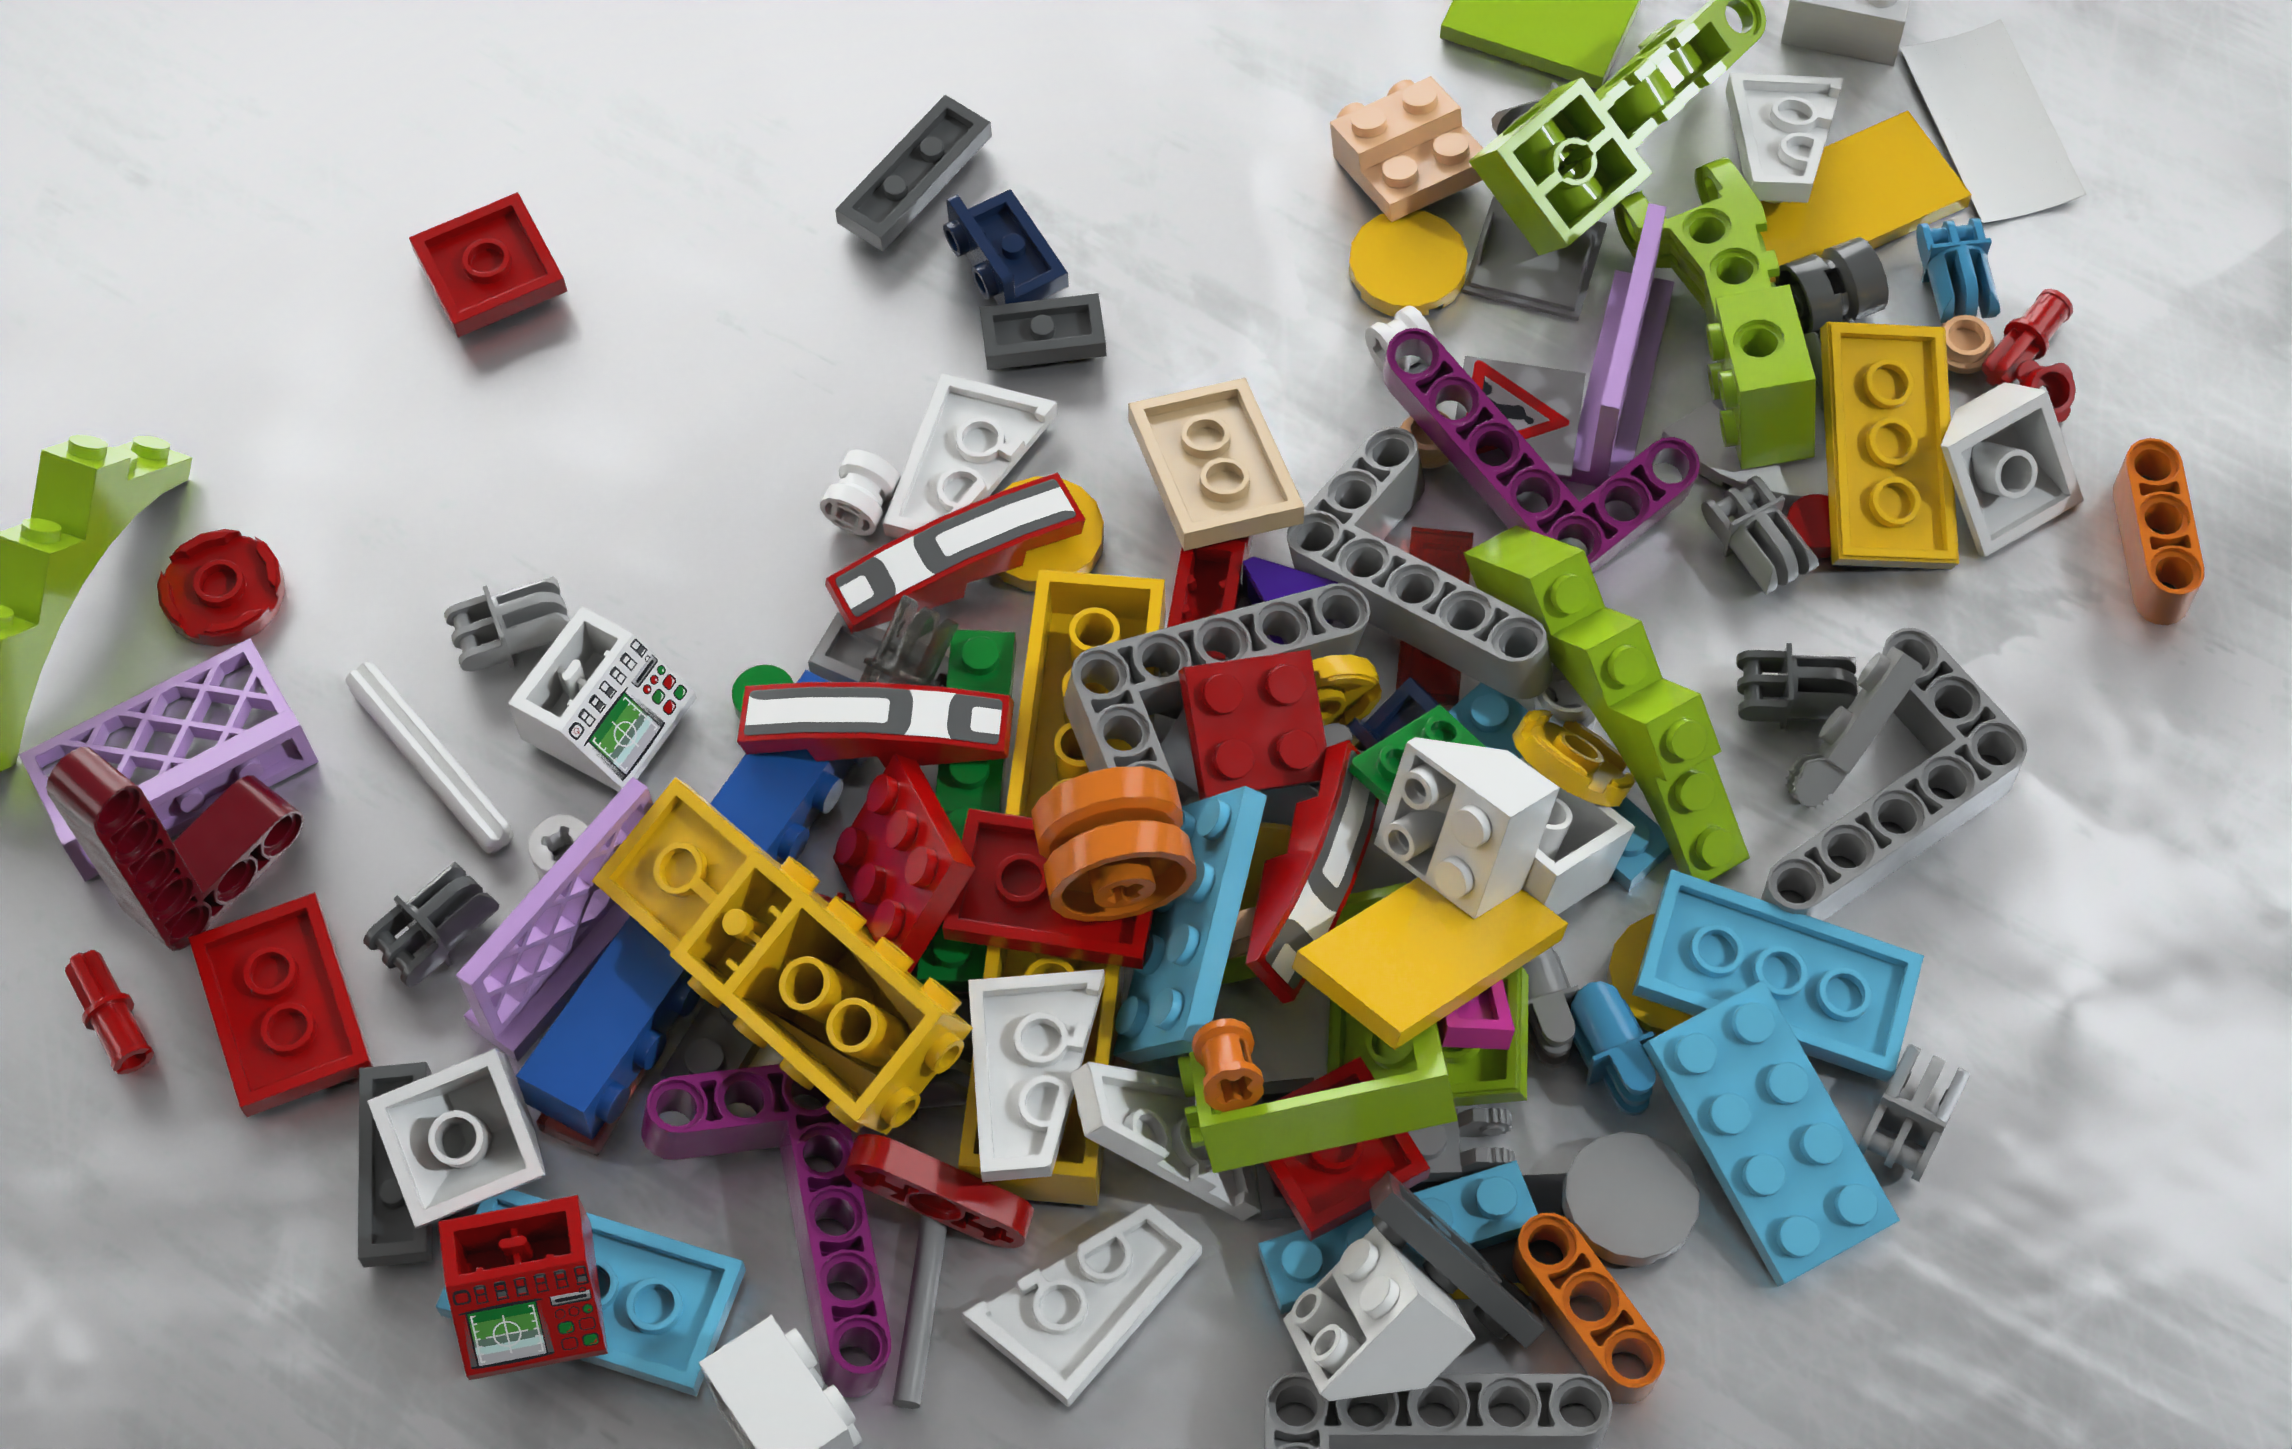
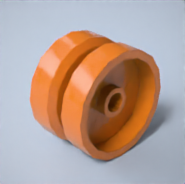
M1136 766L1112 767L1088 772L1058 784L1041 796L1031 810L1039 854L1047 859L1043 867L1051 908L1065 918L1089 922L1113 921L1141 915L1167 905L1184 894L1196 880V864L1189 835L1180 829L1183 825V811L1176 782L1163 771Z

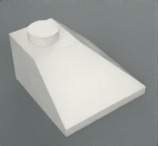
M2004 382L1955 410L1940 446L1979 556L1987 557L2084 501L2048 391Z
M496 1048L367 1101L413 1224L417 1229L546 1176L533 1121L508 1056Z

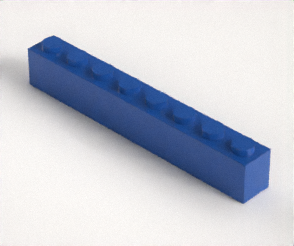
M805 670L797 683L830 681ZM807 749L745 754L710 804L780 864H783L789 856L797 860L807 844L811 825L820 812L827 814L833 809L842 793L843 779L855 763L861 765L868 757L816 762ZM629 916L516 1075L525 1104L591 1140L594 1139L605 1122L611 1124L620 1116L628 1102L630 1095L629 1087L642 1068L649 1070L656 1064L664 1051L667 1042V1032L679 1015L686 1017L693 1011L701 997L687 984L692 975L669 955L671 951L631 916Z

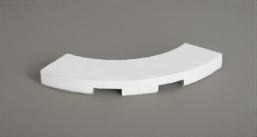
M1712 401L1707 402L1662 431L1661 439L1675 437L1685 440L1693 446L1699 456L1700 468L1698 474L1717 485L1722 486L1725 482L1742 490L1747 487L1748 479L1758 476L1765 482L1776 498L1784 496V506H1792L1796 500L1810 494L1828 496L1826 444H1815V457L1741 470L1736 447L1724 446L1719 422V411L1721 410Z

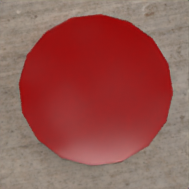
M222 529L201 533L180 545L169 557L171 563L166 568L165 574L161 571L157 582L159 605L176 633L195 644L220 647L243 642L264 630L279 612L286 591L283 570L267 543L257 537L254 540L251 537L242 536L240 531Z

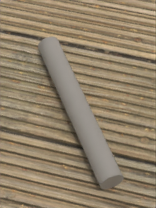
M921 1215L893 1396L894 1405L908 1409L919 1408L921 1404L947 1225L924 1215Z

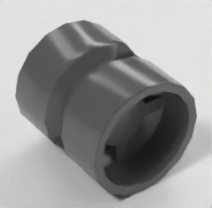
M1861 237L1826 248L1821 257L1811 254L1780 265V276H1776L1775 279L1776 287L1790 284L1803 334L1815 332L1818 335L1820 328L1826 322H1841L1843 318L1846 320L1852 318L1855 321L1884 310L1888 304L1889 290L1882 263L1873 247L1867 240Z

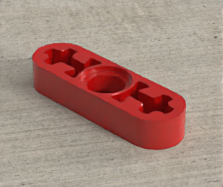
M862 1134L855 1138L844 1173L856 1185L987 1244L1002 1248H1019L1025 1244L1034 1214L1033 1206L1025 1199L989 1182H982V1179L894 1139L876 1134Z

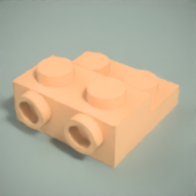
M1431 76L1417 83L1411 80L1399 81L1392 86L1386 97L1366 106L1358 102L1348 104L1339 112L1335 120L1330 121L1334 158L1391 222L1482 181L1481 177L1469 163V160L1479 153L1483 147L1462 126L1461 107Z

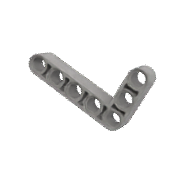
M1398 427L1384 428L1374 432L1304 508V524L1291 526L1287 529V542L1294 569L1354 586L1369 601L1371 612L1368 623L1494 690L1517 700L1531 699L1539 696L1548 689L1553 678L1547 634L1543 625L1524 612L1384 541L1385 537L1421 498L1425 491V478L1418 444L1414 435Z
M1344 583L1329 584L1100 645L1080 653L1073 663L1064 697V706L1089 772L1112 767L1143 766L1163 771L1174 780L1149 715L1184 706L1178 670L1188 666L1223 662L1213 659L1206 651L1221 652L1228 657L1229 660L1227 661L1308 649L1311 650L1312 660L1329 655H1353L1369 621L1371 612L1369 601L1354 586ZM1325 619L1337 620L1344 624L1346 628L1333 627ZM1266 635L1279 636L1286 640L1288 644L1280 645L1274 643ZM1145 668H1161L1169 674V677L1154 676ZM1087 683H1097L1107 688L1109 692L1104 694L1094 693L1084 685ZM1109 739L1123 740L1132 749L1126 751L1117 750L1106 741Z
M1903 628L1893 632L1886 639L1882 654L1886 656L1893 646L1923 665L1921 667L1923 672L1893 713L1932 756L1780 859L1770 869L1761 900L1775 904L1791 914H1804L1824 921L2004 797L2012 789L2026 756L2027 744L2025 737L1935 638L1925 631L1916 628ZM1938 709L1953 711L1960 719L1945 717ZM1980 755L1996 757L2003 765L1989 764ZM1940 788L1946 790L1955 799L1940 798L1932 793L1931 789ZM1892 822L1898 824L1906 833L1895 834L1889 832L1880 823ZM1842 856L1848 858L1856 867L1843 868L1837 866L1830 857ZM1783 890L1798 892L1805 898L1806 902H1789L1779 892Z
M1293 1373L1284 1375L1274 1381L1267 1391L1264 1409V1449H1596L1605 1437L1612 1415L1613 1403L1610 1392L1602 1382L1592 1376L1583 1374L1441 1373L1427 1388L1328 1401L1319 1394L1310 1373ZM1297 1402L1308 1406L1315 1416L1306 1425L1296 1427L1283 1422L1277 1415V1412L1284 1405ZM1366 1402L1379 1407L1384 1413L1385 1418L1375 1426L1366 1427L1352 1421L1348 1411L1354 1405ZM1440 1403L1450 1408L1455 1415V1420L1447 1426H1431L1423 1421L1418 1411L1426 1404ZM1496 1404H1513L1522 1411L1525 1416V1422L1515 1427L1501 1426L1491 1417L1489 1409ZM1567 1404H1582L1591 1410L1596 1422L1582 1428L1572 1426L1564 1420L1560 1409Z

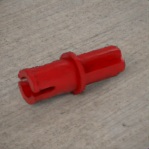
M2044 289L2021 318L2013 319L2006 325L2004 338L1983 361L1981 370L1987 376L1985 381L1989 385L1995 386L2004 382L2013 384L2017 379L2015 374L2016 368L2021 362L2025 360H2038L2045 356L2050 347L2049 340L2073 314V305L2063 293L2055 289Z
M90 950L73 955L70 958V963L65 967V973L85 1010L82 1014L83 1024L87 1029L95 1030L111 1061V1067L114 1072L116 1071L117 1074L122 1075L141 1069L151 1061L154 1051L147 1044L131 1013L134 1009L132 998L129 994L121 993L101 953L96 950Z

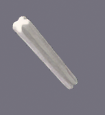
M365 662L356 670L350 671L345 679L346 684L349 686V691L486 853L494 854L503 846L508 845L514 837L509 822L373 663Z

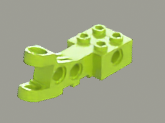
M1709 0L1690 18L1686 20L1675 19L1653 31L1638 45L1640 51L1597 91L1593 92L1582 77L1551 90L1469 160V163L1539 256L1571 245L1653 174L1635 149L1643 143L1642 140L1663 122L1669 121L1685 107L1684 104L1700 90L1712 84L1761 38L1765 31L1766 16L1760 0ZM1726 6L1733 8L1738 13L1742 23L1741 33L1734 31L1729 26L1725 15Z
M1722 157L1695 169V186L1702 205L1668 219L1665 216L1656 268H1672L1705 310L1708 320L1706 335L1711 360L1717 361V363L1707 364L1712 399H1721L1723 407L1726 409L1719 411L1721 435L1725 447H1736L1741 470L1815 457L1816 378L1790 284L1776 287L1775 282H1770L1771 277L1780 276V268L1775 250L1766 251L1763 237L1760 232L1767 231V220L1762 203L1733 162L1727 157ZM1642 191L1626 196L1613 207L1620 235L1634 259L1636 258L1649 203Z

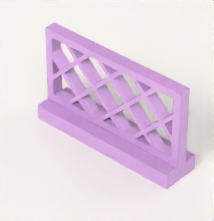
M1648 203L1633 271L1629 273L1615 270L1579 420L1571 479H1566L1567 481L1599 487L1635 457L1674 286V281L1654 278L1667 208L1665 206Z
M251 638L19 754L55 826L54 830L62 846L85 882L99 875V873L48 796L46 786L49 776H46L42 770L43 767L66 756L71 751L80 747H89L105 761L119 764L117 770L129 780L136 767L160 770L157 776L137 786L142 789L170 838L185 831L238 779L247 775H254L265 785L271 787L319 762L297 718L288 706ZM250 664L253 671L243 690L220 687L225 675ZM262 687L265 690L266 694L260 693ZM181 697L195 699L185 720L162 716L169 703ZM212 702L236 705L226 726L202 722ZM252 708L277 712V715L249 729H242ZM124 726L137 728L127 749L104 746L110 733ZM154 731L177 734L167 756L144 752ZM194 737L218 741L216 746L190 759H185Z
M634 777L627 782L456 974L471 1007L464 1015L468 1026L517 1062L559 1016L630 916L594 884L592 880L653 805L648 787Z

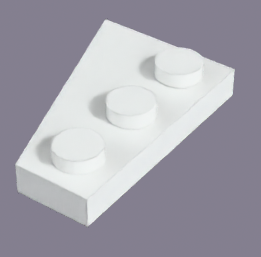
M1729 73L1725 93L1745 181L1759 201L1768 203H1808L1844 78Z
M941 373L883 521L885 536L897 539L941 516L989 497L1058 415L1057 402Z
M1104 969L968 980L971 1027H973L972 1045L982 1182L1052 1176L1074 1096L1070 1073L1081 1067L1105 982Z
M1087 1062L1070 1073L1077 1101V1111L1086 1138L1241 1221L1261 1211L1251 1166L1213 1173L1206 1147L1193 1148L1185 1108L1195 1106L1196 1098L1195 1096L1186 1098L1181 1078L1094 1062Z
M1149 1203L1078 1245L1077 1251L1043 1271H1040L1038 1268L1016 1281V1287L987 1304L983 1300L962 1313L963 1320L1069 1408L1202 1255V1245Z

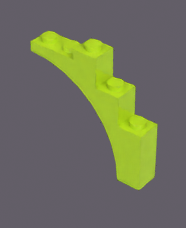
M73 435L69 437V441L42 449L31 518L24 519L22 524L0 531V772L17 763L26 717L40 673L59 628L84 582L108 547L136 515L163 493L189 480L192 457L171 450L170 443L166 440L153 436H136L131 442L116 447H108V443L100 438L88 435Z
M1515 525L1464 552L1477 589L1524 612L1543 625L1547 634L1551 662L1561 671L1588 705L1616 746L1643 792L1666 838L1679 872L1710 881L1750 858L1713 758L1714 755L1722 752L1701 694L1662 677L1641 620L1605 607L1585 551Z

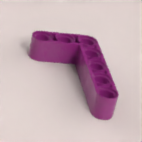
M1409 328L1397 333L1389 342L1383 368L1384 383L1389 392L1509 529L1517 525L1558 541L1564 538L1580 540L1588 550L1587 559L1593 574L1679 506L1689 495L1699 472V456L1693 446L1685 440L1669 437L1662 438L1651 444L1579 502L1435 336L1423 329ZM1413 355L1425 361L1428 368L1421 373L1411 374L1402 370L1397 361L1404 356ZM1452 400L1463 405L1468 414L1461 419L1451 420L1442 416L1436 406L1444 401ZM1485 446L1497 447L1505 453L1508 461L1500 466H1490L1482 462L1476 452ZM1660 463L1673 465L1681 473L1682 481L1671 484L1662 482L1653 472V466ZM1524 492L1538 493L1545 499L1548 508L1537 513L1526 511L1518 503L1517 496ZM1617 500L1626 502L1634 510L1636 518L1623 522L1615 520L1608 514L1605 504Z
M779 1064L673 1076L661 1080L652 1087L647 1097L641 1128V1137L644 1145L653 1155L667 1160H680L780 1147L822 1377L828 1387L832 1384L835 1385L843 1397L858 1398L869 1394L878 1385L890 1356L891 1335L862 1187L850 1181L844 1173L853 1146L851 1129L841 1123L826 1109V1105L831 1099L816 1086L811 1090L801 1086L780 1068ZM799 1095H810L816 1098L823 1107L815 1110L805 1109L799 1106L793 1098ZM733 1103H744L750 1106L756 1112V1115L749 1118H741L733 1115L726 1106ZM667 1111H677L684 1114L690 1122L682 1126H671L665 1123L659 1115ZM820 1156L829 1160L835 1169L829 1172H818L811 1169L804 1159ZM824 1218L834 1219L846 1228L847 1233L839 1236L826 1234L817 1226L816 1221ZM835 1282H845L852 1285L860 1297L854 1300H841L829 1291L828 1285ZM848 1346L861 1348L870 1356L872 1363L866 1366H854L841 1356L839 1350Z

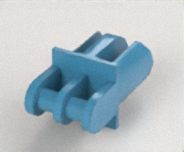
M1971 218L1968 221V225L1956 226L1953 220L1944 221L1941 228L1931 229L1928 223L1918 224L1916 239L1924 270L1921 280L1922 283H1931L1940 322H1947L1953 318L1954 313L1955 316L1971 315L1976 317L1978 306L1982 318L1996 317L2000 313V303L1987 258L1992 240L1991 238L1986 239L1981 220L1979 218Z
M1603 981L1590 982L1577 992L1570 1010L1576 1028L1573 1042L1588 1068L1586 1083L1590 1086L1603 1080L1621 1112L1630 1116L1641 1115L1649 1106L1653 1086L1656 1081L1655 1069L1642 1045L1654 1038L1655 1035L1653 1031L1646 1034L1643 1033L1630 1007L1613 985Z

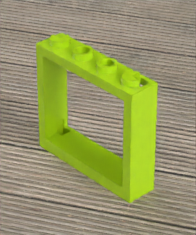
M1406 882L1350 894L1335 927L1406 885ZM1247 955L1229 959L1228 956L1221 985L1257 977L1245 964ZM1437 1023L1411 1039L1417 1071L1226 1112L1213 1109L1206 1103L1203 1093V1078L1206 1076L1204 1066L1196 1061L1193 1052H1189V1056L1178 1058V1065L1186 1098L1194 1096L1196 1098L1195 1106L1185 1108L1193 1148L1206 1147L1213 1173L1458 1121Z

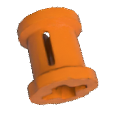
M1221 1018L1205 1024L1199 1028L1192 1040L1195 1059L1204 1066L1206 1074L1203 1078L1205 1101L1213 1109L1222 1112L1250 1107L1257 1103L1264 1094L1262 1072L1253 1064L1251 1058L1255 1044L1251 1029L1243 1021L1233 1018Z

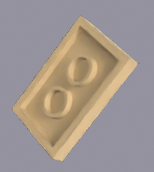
M1246 378L1128 403V421L1184 551L1304 524V504Z

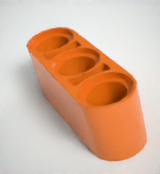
M2147 438L2137 441L2128 450L2113 485V500L2133 603L2136 610L2144 619L2154 624L2171 625L2185 618L2204 579V563L2181 456L2170 443L2161 439ZM2142 476H2147L2153 480L2145 479ZM2151 528L2158 529L2162 531L2164 534H2159L2153 531ZM2161 582H2167L2177 589L2164 586Z
M1540 1213L1531 1217L1522 1226L1512 1255L1513 1269L1517 1278L1587 1374L1604 1384L1610 1392L1612 1401L1619 1404H1634L1644 1400L1652 1392L1665 1364L1664 1349L1659 1339L1577 1228L1566 1217L1556 1213ZM1537 1240L1553 1242L1560 1248L1563 1260L1554 1265H1545L1532 1257L1528 1246ZM1577 1296L1595 1298L1602 1305L1605 1317L1598 1321L1582 1320L1573 1313L1570 1307V1300ZM1620 1352H1630L1637 1355L1644 1362L1647 1375L1639 1379H1628L1621 1376L1612 1364V1356Z

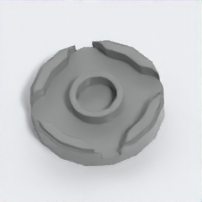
M1620 1132L1598 1137L1578 1152L1563 1181L1562 1209L1565 1217L1577 1228L1597 1256L1611 1264L1642 1267L1655 1264L1657 1259L1665 1258L1670 1253L1672 1255L1683 1247L1699 1217L1700 1191L1691 1168L1672 1147L1649 1135Z

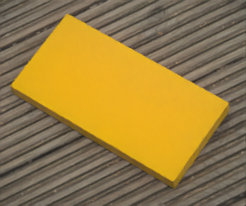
M1907 110L1824 147L1808 203H1768L1760 201L1767 220V231L1760 232L1763 237L1766 251L1775 250L1779 266L1811 254L1821 257L1824 249L1857 237L1867 240L1875 249L1916 231L1918 224L1928 223L1929 225L1967 208L1972 194ZM1771 277L1770 282H1775L1776 277Z
M1826 322L1820 328L1832 565L1953 569L1959 564L1955 486L1940 446L1951 421L1945 327Z
M1417 877L1299 949L1296 953L1292 969L1395 1050L1560 942L1568 923L1524 889L1474 919Z

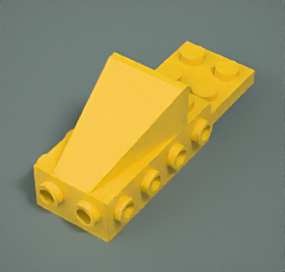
M676 777L592 880L594 884L671 951L669 955L692 975L687 984L698 995L717 1008L722 1003L738 1016L733 1025L739 1032L763 1049L768 1044L784 1057L779 1064L780 1068L804 1088L811 1090L816 1086L831 1099L826 1105V1109L854 1132L858 1133L863 1126L888 1135L892 1128H897L907 1122L920 1104L921 1098L919 1095L936 1074L945 1072L957 1061L964 1048L963 1040L973 1029L955 1013L962 1004L955 995L931 977H929L924 985L907 971L914 961L904 951L883 936L875 943L869 929L864 925L867 920L839 897L835 896L828 903L818 895L814 889L820 883V880L811 871L790 856L783 864L774 860L688 784Z

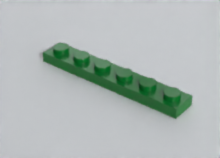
M952 629L946 687L1010 695L1012 698L1017 645L1015 632ZM1006 758L938 764L935 795L961 841L969 808L1001 813ZM943 920L919 959L917 980L924 985L929 977H931L949 991L969 992L968 980L983 979L987 946L944 939Z

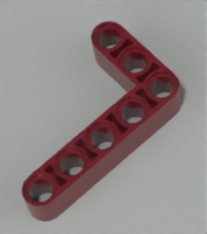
M80 747L64 756L53 768L46 786L48 796L121 909L172 951L188 947L190 945L188 937L205 932L292 845L302 830L304 817L300 811L254 775H247L233 783L172 842L142 789L89 747Z

